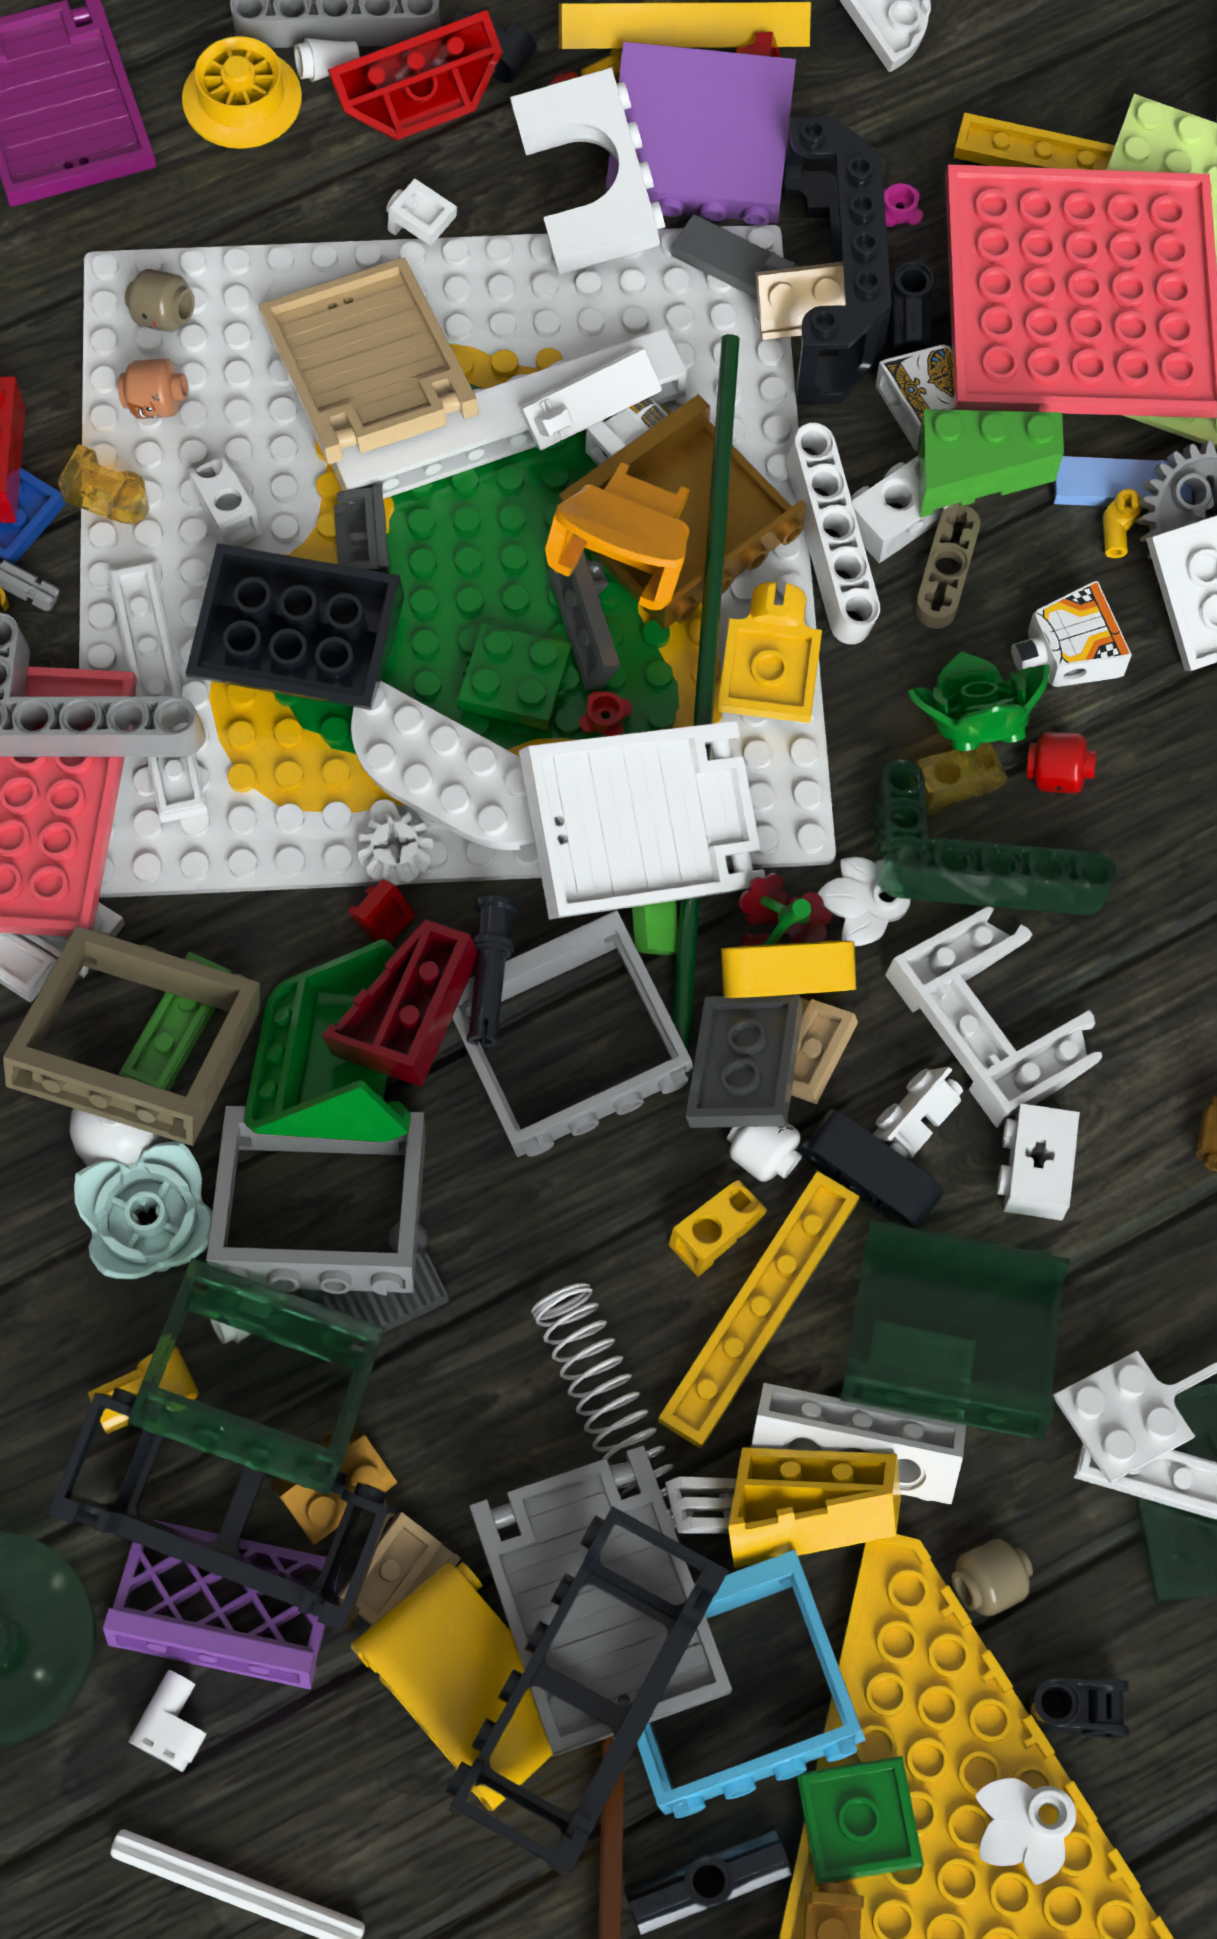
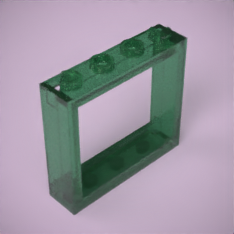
M191 1258L138 1391L128 1424L187 1444L203 1452L212 1453L243 1464L253 1470L262 1471L296 1483L304 1488L329 1495L343 1463L385 1328ZM194 1281L207 1285V1291L193 1286ZM188 1311L351 1369L352 1373L328 1447L320 1446L159 1388ZM354 1339L368 1343L366 1348L353 1344Z

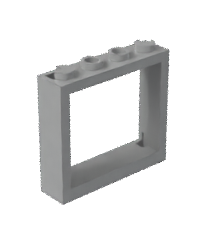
M617 910L506 961L501 1002L617 949L671 1060L524 1129H520L480 1042L476 1046L468 1043L466 1040L469 1031L470 1021L468 1017L471 1015L475 976L469 978L452 1017L517 1158L524 1154H527L529 1157L542 1154L554 1146V1140L569 1133H572L573 1136L587 1133L599 1124V1119L614 1112H617L618 1115L632 1112L644 1103V1098L659 1091L663 1094L674 1092L688 1083V1078L693 1074L692 1060Z
M226 1106L206 1258L211 1286L234 1287V1291L242 1290L246 1287L272 1288L279 1292L314 1289L324 1290L331 1294H343L348 1291H371L387 1296V1292L414 1293L426 1142L424 1112H410L411 1121L408 1134L387 1142H366L256 1134L244 1123L246 1106ZM239 1150L406 1155L398 1253L227 1247Z

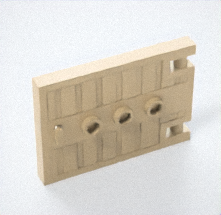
M405 257L258 304L262 322L328 465L343 460L341 449L357 445L362 454L446 426L445 414L460 410L464 419L479 414L477 398Z

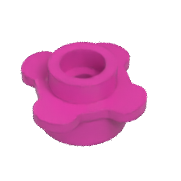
M904 183L894 184L888 189H883L887 227L904 223L917 225L922 221L923 213L918 209L920 193L917 189Z

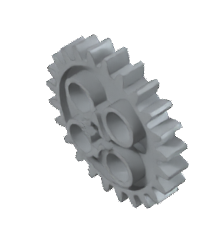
M1212 441L1202 444L1200 452L1194 443L1183 449V456L1176 451L1167 457L1169 466L1161 463L1153 469L1159 480L1150 479L1143 485L1153 495L1145 496L1138 501L1140 506L1149 510L1148 514L1137 519L1138 524L1147 525L1150 529V532L1140 538L1141 542H1147L1146 538L1206 519V510L1211 515H1217V453ZM1207 476L1212 478L1211 488L1209 482L1206 480ZM1182 484L1188 485L1194 491V505L1186 503L1181 497L1180 490Z

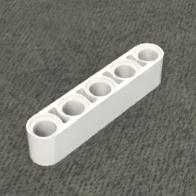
M808 423L797 430L786 456V466L796 503L802 500L806 504L803 529L830 629L839 641L845 644H857L868 636L880 613V602L835 438L826 426L819 423ZM803 448H810L818 455L808 454ZM813 488H820L828 493L829 496L819 495ZM824 529L836 531L840 538L830 536ZM835 570L847 572L852 579L840 577ZM847 611L858 613L863 621L853 620L848 616Z

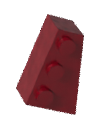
M425 919L384 965L385 970L367 990L362 989L353 999L354 1005L335 1026L331 1024L321 1036L332 1056L422 1087L477 962L478 953L471 935Z

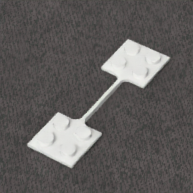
M1136 1351L1053 1395V1398L1108 1482L1112 1483L1194 1439L1195 1435L1177 1410L1174 1398L1175 1395L1216 1374L1217 1362L1176 1384L1166 1385L1156 1379L1139 1352Z

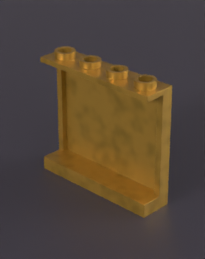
M699 394L558 495L559 505L578 493L585 485H594L605 490L621 462L630 465L627 475L674 494H677L681 486L690 489L684 509L678 518L687 524L689 536L686 543L685 559L671 602L661 610H650L643 607L663 630L676 621L682 623L689 619L703 600L715 426L709 421L710 405ZM733 445L722 594L731 586L735 577L746 569L749 571L755 570L766 560L770 551L781 543L783 545L790 544L801 534L804 528L803 523L806 504L802 500L791 506ZM588 549L639 603L640 597L652 574Z

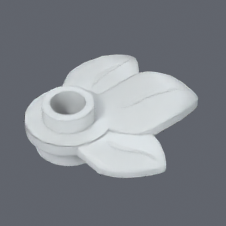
M863 857L841 859L840 870L843 878H836L826 883L818 892L824 902L823 908L829 909L831 913L839 917L846 918L841 941H854L855 946L873 943L883 936L888 922L899 920L907 913L911 903L909 888L902 880L884 875L877 864ZM890 892L894 894L896 899L893 902H884L880 899L879 894Z
M1016 1778L1000 1779L980 1789L975 1798L994 1820L988 1824L982 1836L979 1858L986 1863L1001 1867L1023 1862L1029 1878L1035 1885L1041 1884L1057 1874L1065 1861L1064 1838L1072 1831L1076 1821V1810L1071 1798L1059 1788L1043 1786L1034 1790ZM1042 1805H1050L1056 1810L1057 1820L1055 1824L1046 1825L1041 1822L1038 1811Z

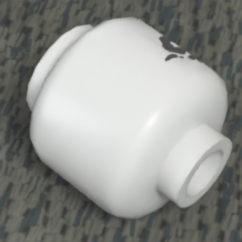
M788 1122L787 1126L733 1127L727 1137V1140L731 1143L729 1153L733 1161L761 1182H766L777 1174L785 1179L802 1158V1155L796 1151L801 1140L800 1133Z

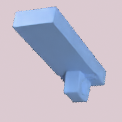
M1063 456L1056 481H1054V504L1108 507L1116 498L1118 492L1127 488L1137 491L1140 498L1152 496L1153 494L1143 485L1150 479L1159 480L1153 469L1161 463L1169 466L1168 461ZM1182 484L1180 490L1181 497L1186 503L1191 505L1192 488Z

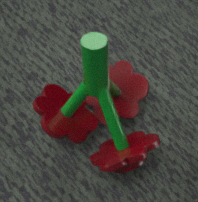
M770 873L764 878L756 876L751 879L749 889L740 896L739 908L747 913L746 921L751 925H757L760 922L771 925L778 919L777 926L770 935L766 933H758L756 936L749 933L744 934L741 938L740 946L777 944L784 933L790 934V941L792 943L825 941L828 934L825 925L832 921V913L829 909L823 908V899L815 892H808L801 899L790 897L787 900V894L782 890L783 880L779 875Z

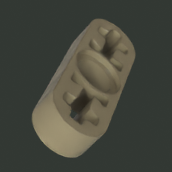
M960 504L949 506L942 512L915 606L918 620L929 628H944L951 624L956 616L980 529L979 515L969 506L961 507ZM956 522L964 523L959 545L950 543L953 527ZM941 558H952L958 562L961 569L956 574L946 575L938 571L935 563ZM937 588L945 590L940 612L931 610V604L934 601Z

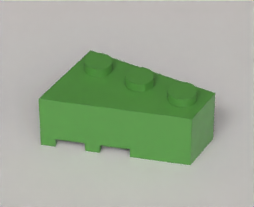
M924 409L918 436L920 518L932 515L935 509L959 503L962 507L973 504L975 498L1000 492L1002 496L1056 481L1064 454L1062 412Z

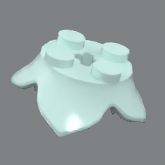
M171 1141L156 1144L146 1149L134 1164L127 1165L115 1160L99 1161L76 1173L74 1183L75 1204L80 1217L92 1232V1238L88 1245L90 1258L98 1271L104 1276L114 1279L145 1277L155 1271L163 1272L171 1267L189 1263L207 1249L212 1211L202 1201V1176L199 1165L184 1143ZM150 1208L156 1209L155 1213L158 1217L156 1221L152 1224L141 1225L137 1217L141 1211L148 1214Z

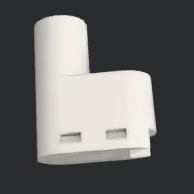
M168 1670L128 1742L183 1772L187 1764L192 1762L207 1734L178 1718L195 1684L185 1677Z

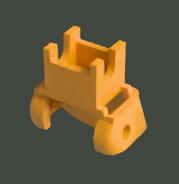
M621 462L605 490L594 485H585L578 493L557 505L545 547L547 562L555 572L569 577L579 562L584 548H587L650 573L652 577L644 589L638 605L650 610H661L671 602L685 559L689 528L685 522L678 518L684 509L690 489L681 486L677 494H674L627 475L630 465Z

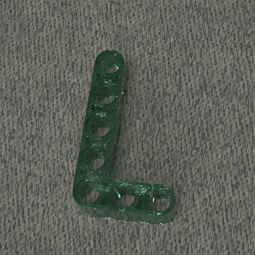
M904 759L893 760L884 767L874 797L873 809L876 879L878 886L889 896L904 899L1081 915L1095 914L1105 905L1117 878L1116 865L1110 858L1095 852L928 837L925 777L923 771L915 763Z

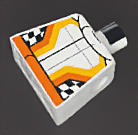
M1098 581L1092 582L1035 611L1028 629L1029 640L1011 646L1013 661L1019 671L1027 667L1049 665L1048 681L1054 687L1122 677L1126 672L1132 655Z

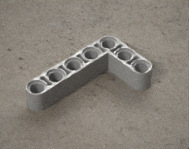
M230 0L235 36L260 40L270 48H294L295 44L304 43L305 38L344 42L356 41L357 46H392L441 27L439 0Z
M0 613V642L9 639L7 643L0 645V681H4L0 685V757H183L196 753L204 745L206 735L203 724L192 702L184 697H25L30 648L14 618L8 614ZM46 723L41 729L32 731L38 724ZM87 723H93L92 726L88 729L78 731L81 728V726ZM140 723L137 728L125 731L129 725ZM180 723H188L184 728L180 730H172L176 725Z

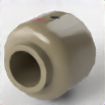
M145 269L128 284L125 291V304L129 309L130 316L137 325L174 332L190 320L194 311V294L189 289L186 280L180 275Z
M1002 1539L989 1540L966 1551L959 1556L956 1562V1571L952 1574V1585L961 1604L970 1611L975 1610L984 1616L995 1615L1024 1601L1029 1593V1577L1033 1574L1031 1562L1022 1549H1014L1010 1543Z

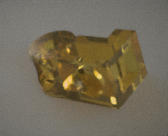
M80 444L77 445L58 479L64 502L124 524H134L143 520L148 514L150 508L145 483L141 476L127 470L116 472L99 465L95 450Z
M980 743V746L974 750H952L918 759L908 781L924 817L942 811L946 805L969 799L971 796H981L993 792L1005 784L1008 776L994 746L991 743Z

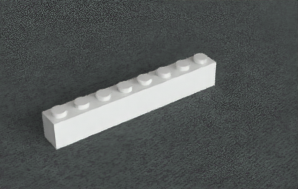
M667 328L653 333L643 332L632 340L612 347L602 346L588 355L570 361L561 360L555 362L544 370L529 375H516L505 383L487 389H475L473 392L477 398L478 415L464 419L460 410L445 414L446 426L362 454L357 445L341 449L343 460L332 463L331 467L341 491L373 488V485H382L383 499L536 447L519 406L639 347L645 349L662 388V391L651 396L658 404L686 396L687 370ZM610 416V417L604 419L603 421H604V422L607 421V420L610 419L612 416Z

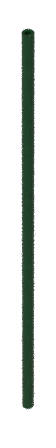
M726 334L721 337L693 726L713 723L740 338L733 334ZM711 744L705 745L708 761L710 760ZM700 897L681 900L672 1022L688 1054L690 1048Z

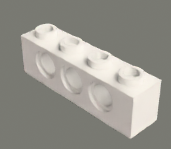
M918 456L906 464L904 462L896 464L886 473L883 480L871 488L869 486L862 487L851 497L864 547L878 563H881L938 524L942 512L949 507L935 509L934 514L920 518ZM889 504H900L904 508H892L891 506H889Z
M764 1383L751 1448L897 1454L901 1494L926 1501L952 1504L963 1459L966 1424Z

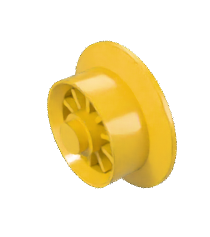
M244 36L224 38L207 47L199 56L195 68L186 79L182 92L184 114L194 131L211 143L237 149L261 146L280 137L296 120L302 103L300 82L290 65L278 57L265 43Z

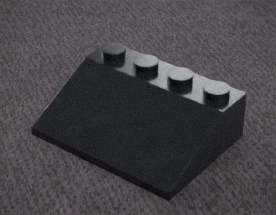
M217 543L185 674L190 678L371 710L395 640L404 601L400 575Z

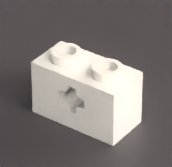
M1020 1103L1015 1118L1006 1119L1002 1147L1010 1149L1009 1166L1001 1165L997 1183V1194L1005 1195L1003 1212L1063 1220L1070 1207L1080 1112ZM1031 1154L1039 1156V1163L1043 1165L1042 1168L1034 1167V1160L1030 1157Z

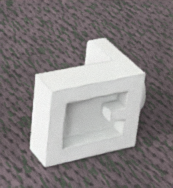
M414 178L404 191L401 189L397 190L387 204L388 231L396 235L403 227L431 246L455 219L457 206Z

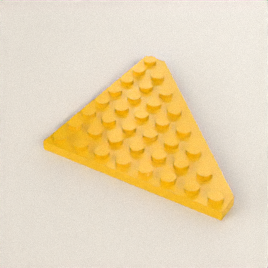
M896 1534L895 1537L865 1542L838 1666L866 1741L856 1744L857 1752L844 1759L828 1762L826 1756L818 1758L815 1771L903 1756L924 1866L917 1869L836 1882L852 1885L851 1895L864 1896V1908L861 1909L860 1939H1174L1161 1917H1157L1140 1890L1141 1886L1117 1848L1114 1849L1096 1821V1815L1075 1782H1071L1054 1755L1055 1751L1032 1715L1028 1714L1012 1689L1013 1685L990 1649L987 1650L971 1625V1619L949 1585L945 1584L931 1562V1556L919 1539ZM832 1695L823 1733L843 1726ZM1004 1778H1016L1034 1790L1043 1786L1059 1788L1071 1798L1076 1810V1821L1072 1831L1064 1838L1065 1861L1063 1866L1052 1878L1035 1885L1029 1878L1023 1862L1001 1867L986 1863L979 1858L982 1836L988 1824L994 1820L975 1798L977 1792L987 1784ZM1042 1805L1039 1808L1038 1816L1041 1822L1046 1825L1055 1824L1057 1820L1056 1810L1050 1805ZM805 1822L803 1823L778 1939H804L806 1895L809 1892H819V1885L816 1886Z

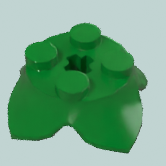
M960 651L940 672L937 678V687H934L933 692L926 688L917 687L916 689L908 690V696L913 703L928 714L935 724L936 731L944 738L951 740L954 750L970 751L978 748L980 743L998 740L1006 743L1018 742L1026 737L1025 727L1029 723L1030 713L1046 690L1049 680V665L1027 667L1016 674L1011 673L1010 680L1007 682L1003 679L997 667L989 661Z

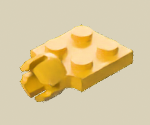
M777 582L762 583L753 590L750 613L747 618H729L717 712L810 723L822 630L810 628L804 622L807 599L803 590L786 583L783 605H775Z

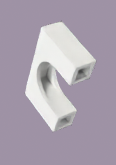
M612 68L510 97L526 155L572 142H590L609 151L619 164L618 174L612 187L600 199L581 207L543 217L559 275L661 246L658 229L665 228L659 201L650 203L647 189L654 187L647 161L642 163L638 161L635 150L643 148L636 121L627 123L624 110L631 108L625 82L616 84Z

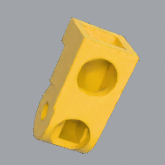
M737 1180L676 1225L672 1230L668 1245L699 1277L713 1265L714 1260L734 1245L738 1238L751 1230L762 1219L767 1209L740 1180Z

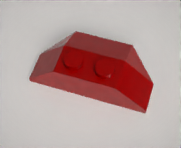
M488 10L330 68L327 71L343 112L397 141L476 111L503 51Z

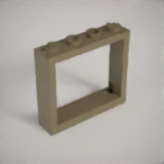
M76 926L3 1056L6 1087L193 1146L259 1014L260 983L249 980L240 974H230L204 966L195 960H185L157 951L147 945H137L112 937L105 932L92 931ZM83 966L229 1011L186 1097L37 1050Z

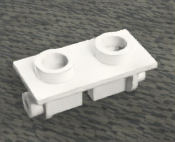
M950 1067L931 1070L926 1068L916 1074L908 1083L906 1089L909 1093L900 1104L891 1105L878 1117L876 1125L879 1128L873 1135L883 1142H888L892 1149L905 1158L912 1159L933 1134L921 1119L925 1116L934 1126H940L961 1102L959 1096L963 1092L962 1087L952 1079L944 1080L951 1073L952 1069Z

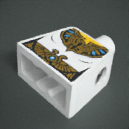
M944 344L879 362L875 387L916 452L918 451V436L924 409L955 410L952 350Z

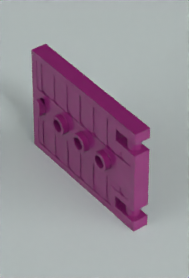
M67 0L0 18V178L10 207L157 167L149 138L101 0H85L86 6L71 10ZM91 23V24H89V25L77 27V26H80V25H84V24Z

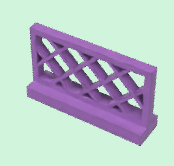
M154 1520L207 1542L215 1541L219 1535ZM241 1539L239 1543L240 1554L252 1560L256 1558L270 1560L275 1569L292 1576H296L306 1569L322 1571L327 1558ZM132 1542L113 1608L108 1609L103 1626L108 1646L311 1690L316 1673V1660L326 1626L317 1622L318 1616L314 1617L311 1613L305 1614L298 1611L299 1607L293 1606L271 1619L259 1599L264 1593L243 1586L246 1591L245 1594L220 1608L208 1586L223 1577L210 1573L202 1578L197 1568L186 1562L184 1563L196 1582L170 1597L159 1580L158 1575L182 1561L170 1556L152 1567L143 1553L145 1546ZM141 1562L145 1571L137 1575V1571ZM281 1563L289 1564L292 1566L285 1570ZM340 1567V1569H339L338 1575H337L336 1580H335V1583H334V1592H335V1589H336V1585H337V1581H338V1577H339V1573H340L341 1567ZM150 1580L163 1599L161 1603L147 1611L127 1608L131 1591ZM202 1591L214 1612L198 1622L183 1620L176 1605ZM252 1602L265 1623L249 1633L234 1631L226 1617ZM169 1610L173 1617L164 1616L161 1614ZM303 1613L312 1627L308 1646L285 1642L277 1627ZM220 1621L224 1628H219L212 1625ZM271 1632L274 1639L265 1638L262 1636Z

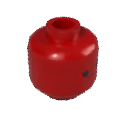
M1047 731L1040 734L1037 742H1030L1027 779L1034 780L1035 786L1039 791L1077 794L1083 789L1085 778L1094 779L1096 751L1087 750V741L1082 734Z

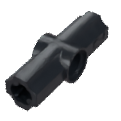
M774 1830L716 1854L699 1857L688 1865L624 1889V1893L639 1934L643 1936L703 1911L716 1909L726 1902L792 1877V1872L783 1845ZM701 1869H714L720 1874L723 1880V1889L716 1897L706 1898L696 1892L693 1886V1877Z

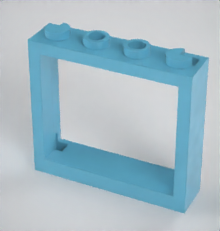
M796 1550L726 1575L717 1594L713 1597L705 1616L708 1619L793 1587L843 1726L673 1789L652 1723H647L637 1745L657 1805L665 1815L673 1812L675 1818L693 1815L706 1807L705 1800L724 1794L726 1799L744 1796L756 1789V1781L775 1775L777 1781L795 1777L807 1770L805 1763L826 1756L828 1762L844 1759L857 1752L856 1744L866 1741Z

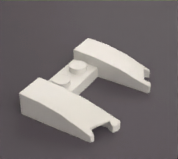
M987 906L895 957L885 975L912 1013L918 1009L922 1010L973 1080L969 1091L995 1127L998 1128L1005 1124L1007 1118H1015L1020 1103L1036 1105L1099 1063L1102 1059L1101 1052H1093L1087 1055L1082 1031L1092 1029L1095 1025L1094 1015L1090 1010L1019 1051L1014 1049L966 981L1029 941L1033 934L1027 927L1020 925L1016 933L1010 936L987 923L994 908Z

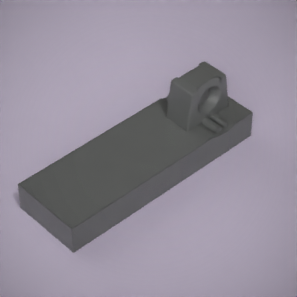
M695 214L690 218L672 245L671 256L757 298L755 272L800 267L795 262H790L776 255L775 252L765 250Z
M583 550L579 562L569 577L555 572L552 568L548 570V574L570 643L572 644V650L585 690H602L621 665L598 594H602L608 586V581L606 580L602 563L586 560Z

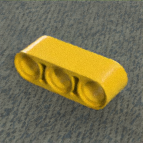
M820 941L721 948L723 997L725 998L856 990L854 941Z

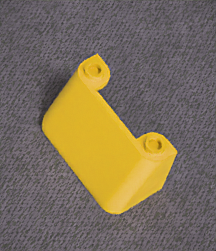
M447 1561L353 1641L351 1649L367 1668L370 1667L374 1673L380 1675L379 1680L385 1687L387 1686L456 1768L455 1770H457L462 1761L472 1766L476 1757L479 1756L480 1752L471 1748L486 1718L497 1722L507 1703L498 1699V1696L512 1670L515 1669L523 1674L524 1669L511 1631L477 1593L483 1587L480 1580L465 1563L462 1562L455 1568ZM530 1688L524 1694L489 1761L490 1767L495 1772L518 1785H522L552 1756ZM477 1786L472 1790L488 1811H494L506 1800L503 1796L484 1786Z

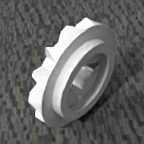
M388 811L382 818L377 820L370 819L367 828L362 834H359L357 847L358 859L363 870L378 882L384 879L395 885L406 884L419 878L429 867L434 852L433 839L425 823H420L413 819L408 812L405 815H393ZM394 833L395 837H398L400 844L408 843L407 846L401 848L399 863H396L395 856H392L390 850L381 849L389 846L390 834Z

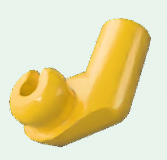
M1127 488L1118 492L1116 498L1103 514L1104 549L1107 557L1121 558L1128 552L1127 531L1142 511V506L1138 504L1141 498L1137 491Z

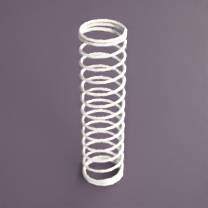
M577 1283L545 1296L533 1306L531 1313L534 1314L533 1317L536 1320V1324L549 1327L544 1334V1342L557 1345L552 1352V1359L558 1362H566L560 1370V1377L574 1380L568 1389V1395L582 1398L576 1407V1413L584 1416L592 1415L585 1423L584 1430L592 1434L600 1433L592 1446L594 1450L600 1452L609 1451L603 1458L608 1460L621 1448L633 1445L652 1436L657 1429L653 1427L643 1430L617 1445L597 1447L598 1442L608 1433L644 1418L648 1410L644 1409L634 1412L609 1427L589 1429L591 1422L602 1413L617 1409L634 1401L639 1397L640 1392L628 1393L608 1403L601 1409L581 1411L582 1405L592 1396L607 1392L630 1380L632 1374L628 1373L617 1376L589 1392L573 1393V1388L584 1378L609 1370L623 1360V1356H615L600 1362L583 1374L565 1375V1370L574 1361L597 1354L609 1348L615 1342L614 1338H607L590 1345L574 1356L567 1358H558L556 1356L557 1352L566 1343L590 1336L603 1329L607 1324V1321L599 1320L582 1327L565 1339H548L549 1334L557 1326L583 1318L598 1308L599 1303L596 1302L577 1308L592 1295V1289H590L589 1284ZM580 1293L575 1298L559 1306L551 1308L556 1303L565 1299L566 1297ZM569 1312L568 1314L564 1315L563 1317H561L560 1319H558V1320L555 1321V1322H541V1321H540V1320L551 1319V1318H554V1317H557V1316H560V1315H562V1314H565V1313ZM658 1446L646 1451L648 1458L651 1459L664 1451L665 1447ZM620 1464L609 1465V1466H610V1468H611V1467H614V1466H617V1465H620ZM667 1464L654 1470L655 1478L671 1471L674 1465ZM635 1482L618 1487L626 1488L620 1494L621 1500L636 1487ZM666 1487L660 1490L662 1497L668 1495ZM669 1508L667 1509L673 1527L676 1528L672 1509ZM686 1511L687 1518L693 1516L694 1511Z

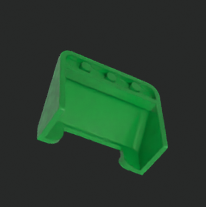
M381 939L291 977L280 983L271 992L265 1006L244 1113V1123L253 1133L366 1142H387L409 1133L410 1111L401 1102L391 1101L386 1103L384 1101L387 1075L332 1056L321 1036L331 1024L335 1026L354 1005L353 999L362 989L367 990L385 970L384 965L397 951L387 940Z

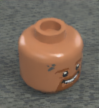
M170 359L132 361L127 366L126 371L119 375L118 395L121 405L124 409L128 408L130 413L137 419L173 417L178 413L181 401H186L188 398L189 387L187 377L184 373H179L176 365Z

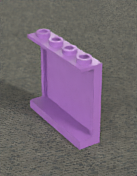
M623 42L619 83L625 82L631 103V108L624 110L627 123L636 121L643 148L636 149L635 151L639 163L648 162L654 184L653 188L647 189L650 203L659 201L663 216L678 217L682 214H695L705 220L714 222L729 218L744 220V222L750 225L778 224L796 59ZM611 153L609 156L606 193L612 187L619 169V164Z

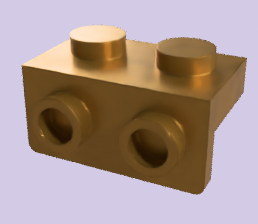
M353 1424L347 1428L344 1426L335 1428L327 1433L320 1440V1447L304 1459L300 1457L298 1464L315 1471L319 1463L348 1473L346 1483L356 1486L357 1482H361L386 1492L398 1483L366 1435ZM278 1471V1478L270 1484V1487L282 1500L313 1545L339 1527L347 1506V1502L340 1498L341 1495Z

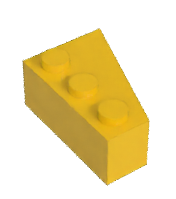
M742 1447L728 1524L734 1568L754 1565L792 1550H796L799 1556L895 1537L901 1501L897 1454Z

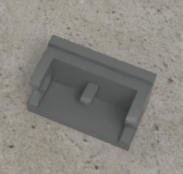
M373 485V488L344 490L337 493V502L344 503L334 505L338 565L390 574L382 485Z

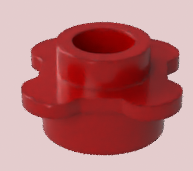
M592 692L587 698V712L579 719L580 729L585 733L597 732L604 734L606 737L623 735L624 729L622 725L625 717L630 716L632 713L631 703L611 692ZM603 713H608L610 717L608 719H603L601 715Z

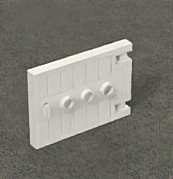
M737 721L532 745L519 750L549 919L744 891L749 889V883L752 878L756 876L765 877L764 869L753 870L750 853L760 850L744 757H732L730 741L740 738ZM707 744H711L713 760L709 761L705 747ZM730 856L734 869L732 874L728 873L726 857Z

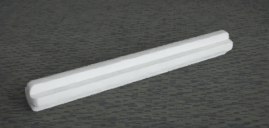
M120 1830L112 1844L110 1854L117 1860L317 1938L362 1939L364 1935L365 1925L362 1921L128 1830Z

